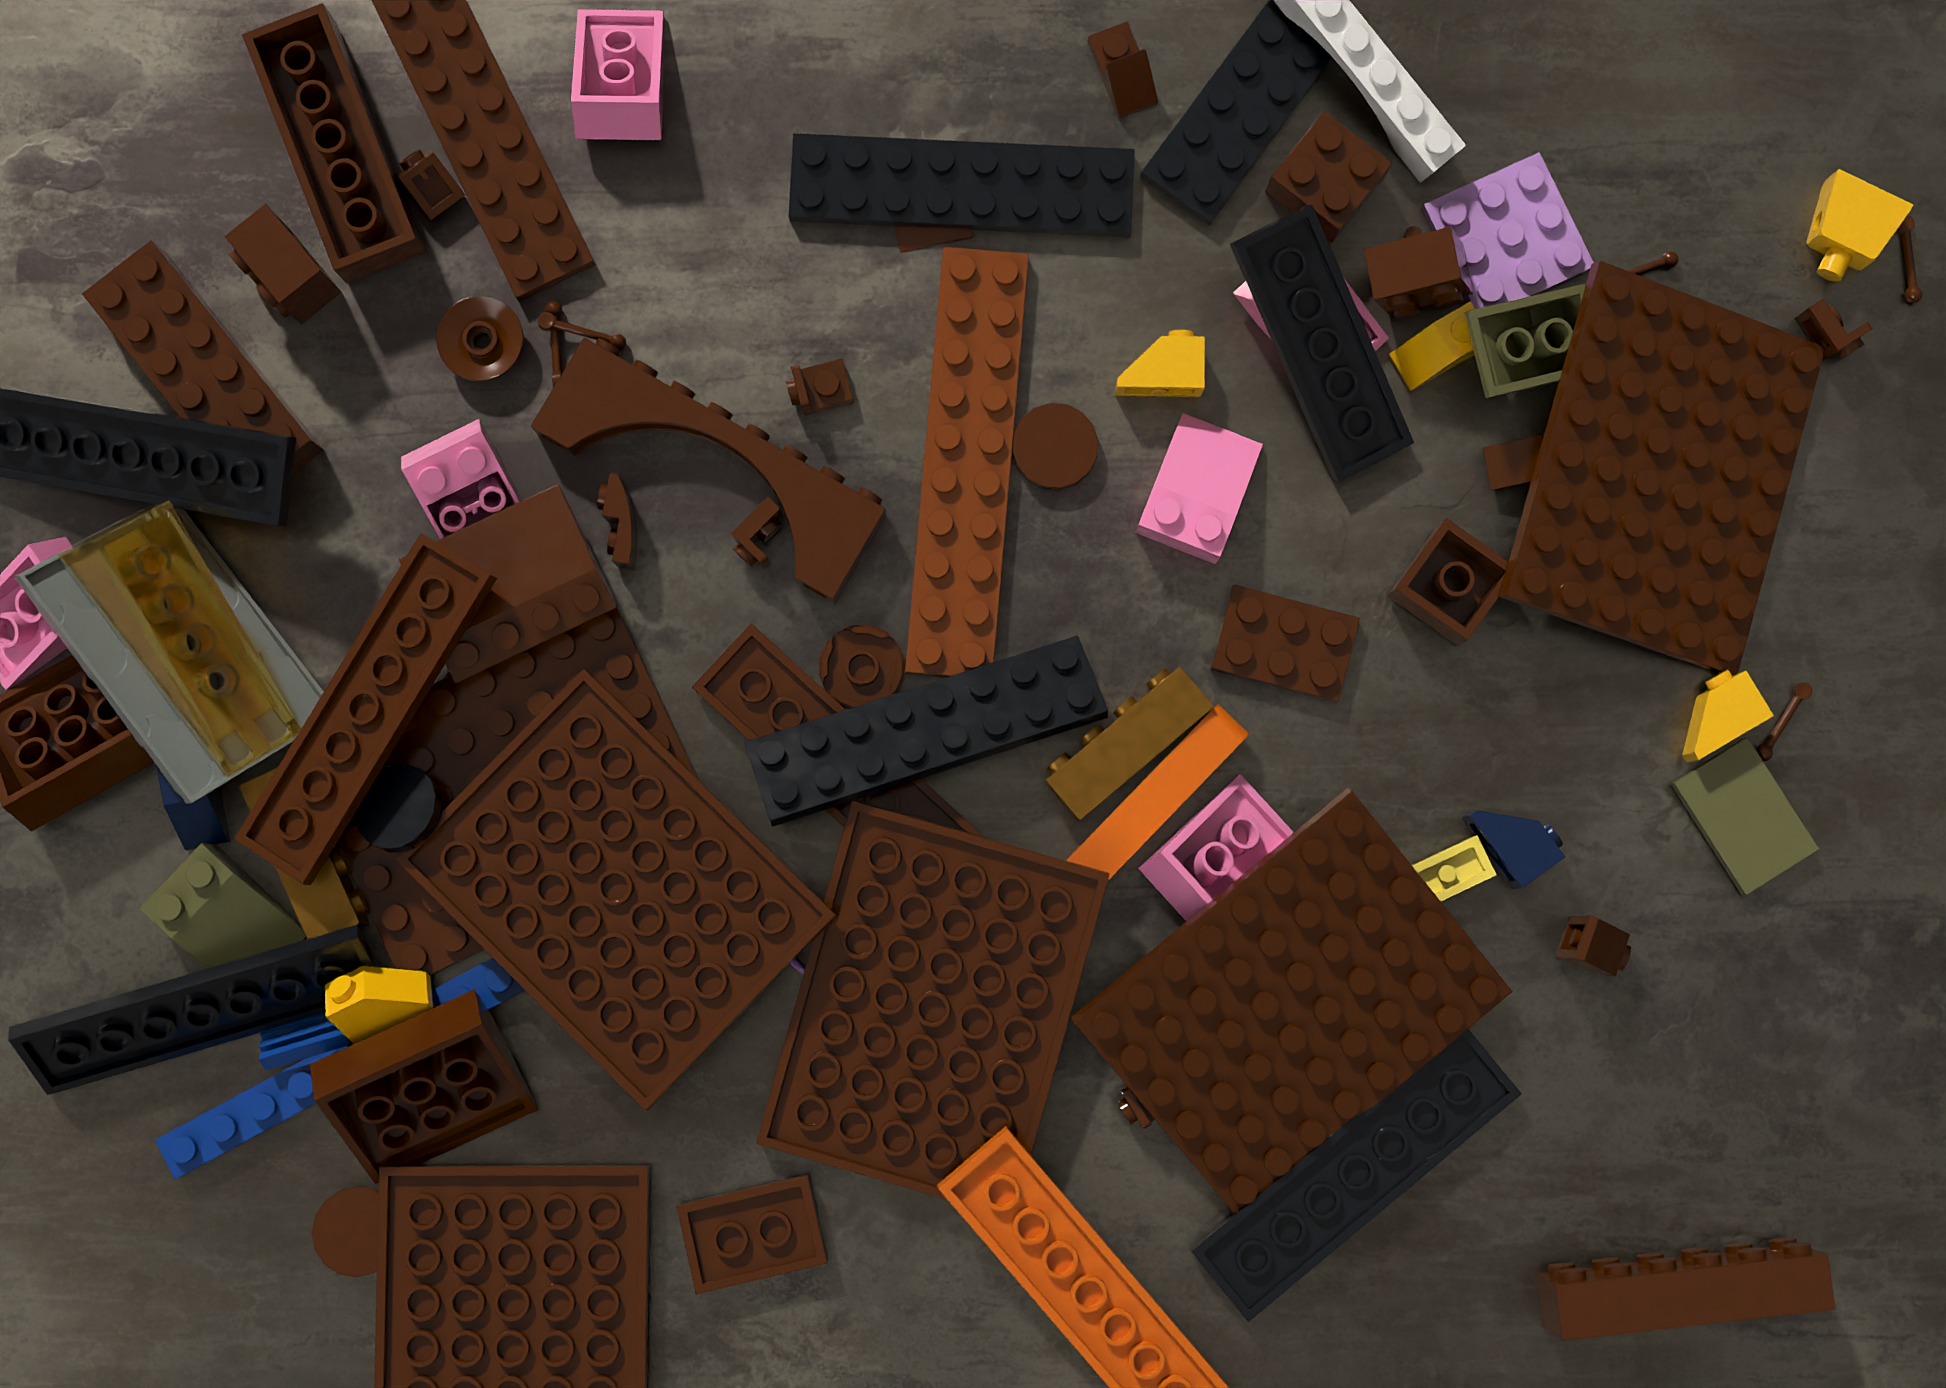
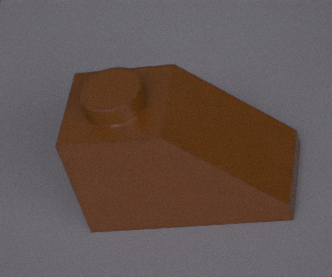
M1569 916L1555 958L1604 976H1616L1617 971H1622L1628 963L1631 946L1627 945L1630 934L1593 916Z

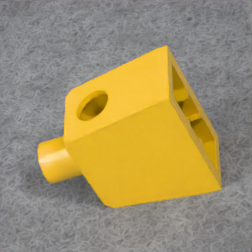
M1838 169L1823 183L1807 239V245L1810 248L1824 254L1817 269V274L1826 280L1840 282L1848 266L1855 270H1863L1878 257L1911 211L1913 204Z

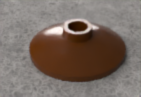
M471 296L456 302L441 318L436 334L438 352L445 365L461 378L481 382L496 379L508 372L519 359L524 341L522 325L514 311L504 302L489 296ZM481 336L490 337V344L485 349L476 347V341Z

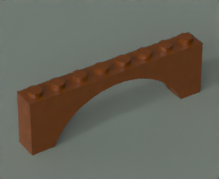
M583 338L530 426L536 434L574 456L608 438L626 433L654 430L694 435L728 449L756 470L769 484L781 502L788 517L794 540L795 579L797 583L836 604L887 516L886 509L880 506L883 500L863 487H860L858 492L843 485L845 478L826 466H822L819 471L806 464L805 462L808 457L799 450L786 444L783 449H780L769 443L770 435L750 423L743 428L732 422L731 418L733 415L723 407L713 402H710L709 406L706 407L695 401L693 398L696 394L681 383L673 381L669 386L656 378L658 372L644 362L635 360L632 365L619 357L621 351L607 341L599 338L595 344Z

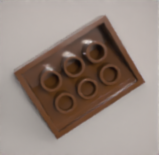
M559 483L436 540L437 543L497 578L446 662V666L455 683L616 608V599ZM407 555L399 558L400 564L403 563Z
M73 655L0 695V802L3 809L31 832L154 763L145 748L139 745L95 682L89 679Z
M475 989L310 1064L314 1101L375 1184L379 1183L380 1166L419 1165L538 1110L536 1102L494 1018Z

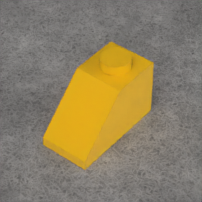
M1471 301L1435 321L1388 355L1409 392L1475 355L1464 314L1467 311L1475 310Z
M1172 330L1168 332V336L1159 337L1117 378L1115 396L1201 397L1205 388V336H1194V332L1191 330Z
M1727 669L1705 682L1708 690L1696 696L1682 756L1686 763L1700 760L1774 716L1746 670L1732 676Z
M361 966L325 984L326 1018L353 1044H356L432 1009L431 976L424 971Z

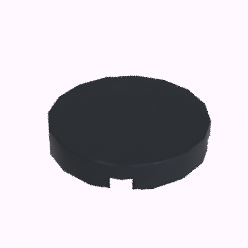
M395 764L385 767L379 772L354 814L358 831L368 843L387 852H406L414 848L412 845L418 843L421 839L425 841L433 833L441 817L442 797L440 790L436 788L434 780L423 770L409 764Z

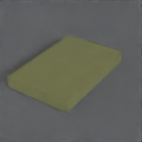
M1748 737L1741 739L1670 784L1741 895H1748L1819 850L1814 839Z

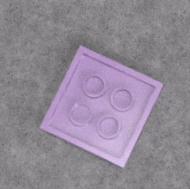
M1540 152L1425 203L1421 208L1431 231L1451 226L1463 243L1473 294L1463 297L1466 303L1471 301L1475 309L1544 293L1590 272L1591 265L1594 263Z

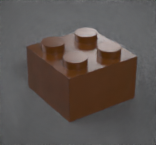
M1323 111L1272 174L1265 192L1291 212L1306 205H1313L1327 240L1333 243L1384 180L1393 163L1326 111Z
M264 204L224 236L234 248L228 255L243 273L257 285L256 289L273 308L275 307L284 318L291 314L303 324L342 292L290 228L267 204Z
M1451 226L1364 249L1373 298L1388 315L1395 314V318H1405L1419 314L1421 312L1420 307L1437 303V306L1440 308L1454 306L1464 301L1463 296L1473 294L1464 246Z
M1445 518L1436 526L1387 596L1459 646L1471 637L1498 599L1509 562Z

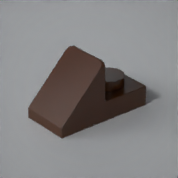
M1128 21L1088 36L1087 43L1118 119L1158 104L1146 50H1139Z

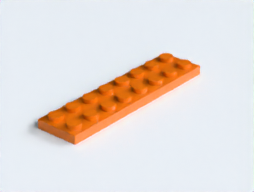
M1006 1126L937 1185L941 1193L1109 1388H1230Z

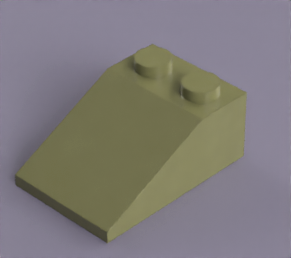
M1586 283L1464 313L1485 398L1559 383Z
M201 843L139 908L170 939L207 968L307 939L301 924L218 845Z

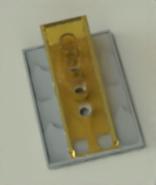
M170 501L158 505L150 504L14 576L53 632L59 635L89 679L95 682L139 745L145 748L175 792L186 803H193L293 742L324 692L185 510L174 508Z

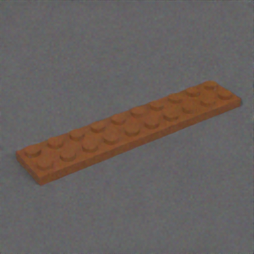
M943 247L905 668L906 674L950 677L994 662L1029 254Z

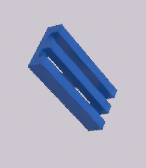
M325 1012L260 1032V1037L263 1041L260 1042L262 1053H259V1061L264 1070H269L351 1044V1041L326 1018Z

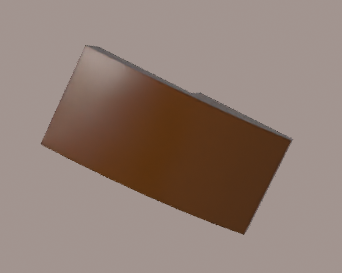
M1544 434L1483 447L1491 490L1532 480Z
M609 473L608 484H601L597 501V508L603 510L602 516L608 523L618 524V529H611L607 554L613 555L612 562L618 568L635 570L637 530L634 509L624 481L618 474Z

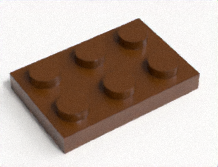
M1234 584L1230 592L1210 670L1337 703L1340 699L1360 618Z
M809 1174L677 1205L696 1294L820 1266L828 1262Z

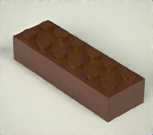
M323 3L242 34L333 270L347 284L426 253L337 23Z
M150 240L82 293L84 298L179 417L296 437L293 474L324 450L168 254Z
M1785 1237L1768 1240L1769 1247L1753 1248L1752 1243L1741 1242L1724 1245L1725 1252L1708 1253V1248L1697 1247L1680 1250L1681 1257L1664 1258L1663 1253L1653 1252L1636 1255L1637 1262L1620 1263L1619 1258L1609 1257L1592 1260L1593 1267L1575 1268V1263L1570 1262L1548 1265V1272L1535 1273L1542 1327L1562 1341L1836 1310L1828 1254L1812 1249L1811 1243H1797L1796 1238Z

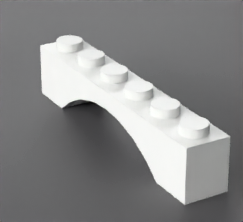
M1273 0L1286 17L1312 36L1346 72L1376 114L1394 151L1420 183L1466 146L1350 0Z

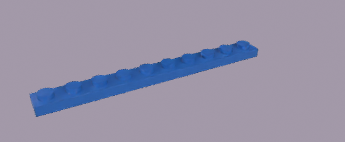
M492 957L433 989V1008L475 989L487 1009L491 1010L526 990ZM351 1042L348 1046L305 1058L157 1138L155 1142L174 1179L185 1176L316 1105L313 1095L310 1064L353 1045V1043Z

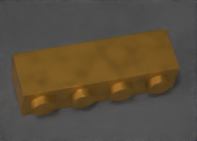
M1178 667L1173 673L1164 668L1146 684L1151 690L1139 701L1131 696L1113 712L1118 719L1104 730L1098 724L1079 740L1084 746L1082 750L1072 758L1065 752L1046 768L1051 776L1044 783L1077 822L1081 821L1214 707L1181 667Z
M277 768L239 785L250 812ZM336 847L333 848L311 886L300 883L275 866L307 939L354 925L362 928L370 924L365 914L370 912L360 888L354 889L349 879L348 873L352 872L342 848L337 850Z

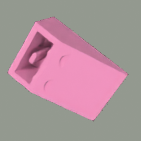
M480 419L401 457V470L440 539L521 501Z

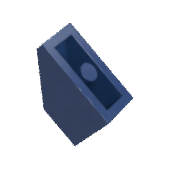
M156 765L163 805L186 851L196 849L201 843L217 845L231 842L220 786L193 803H186L175 792Z
M1478 810L1469 812L1462 817L1475 836L1478 835L1483 848L1513 889L1524 888L1565 858V855L1559 849L1563 845L1562 840L1548 824L1543 826L1537 820Z

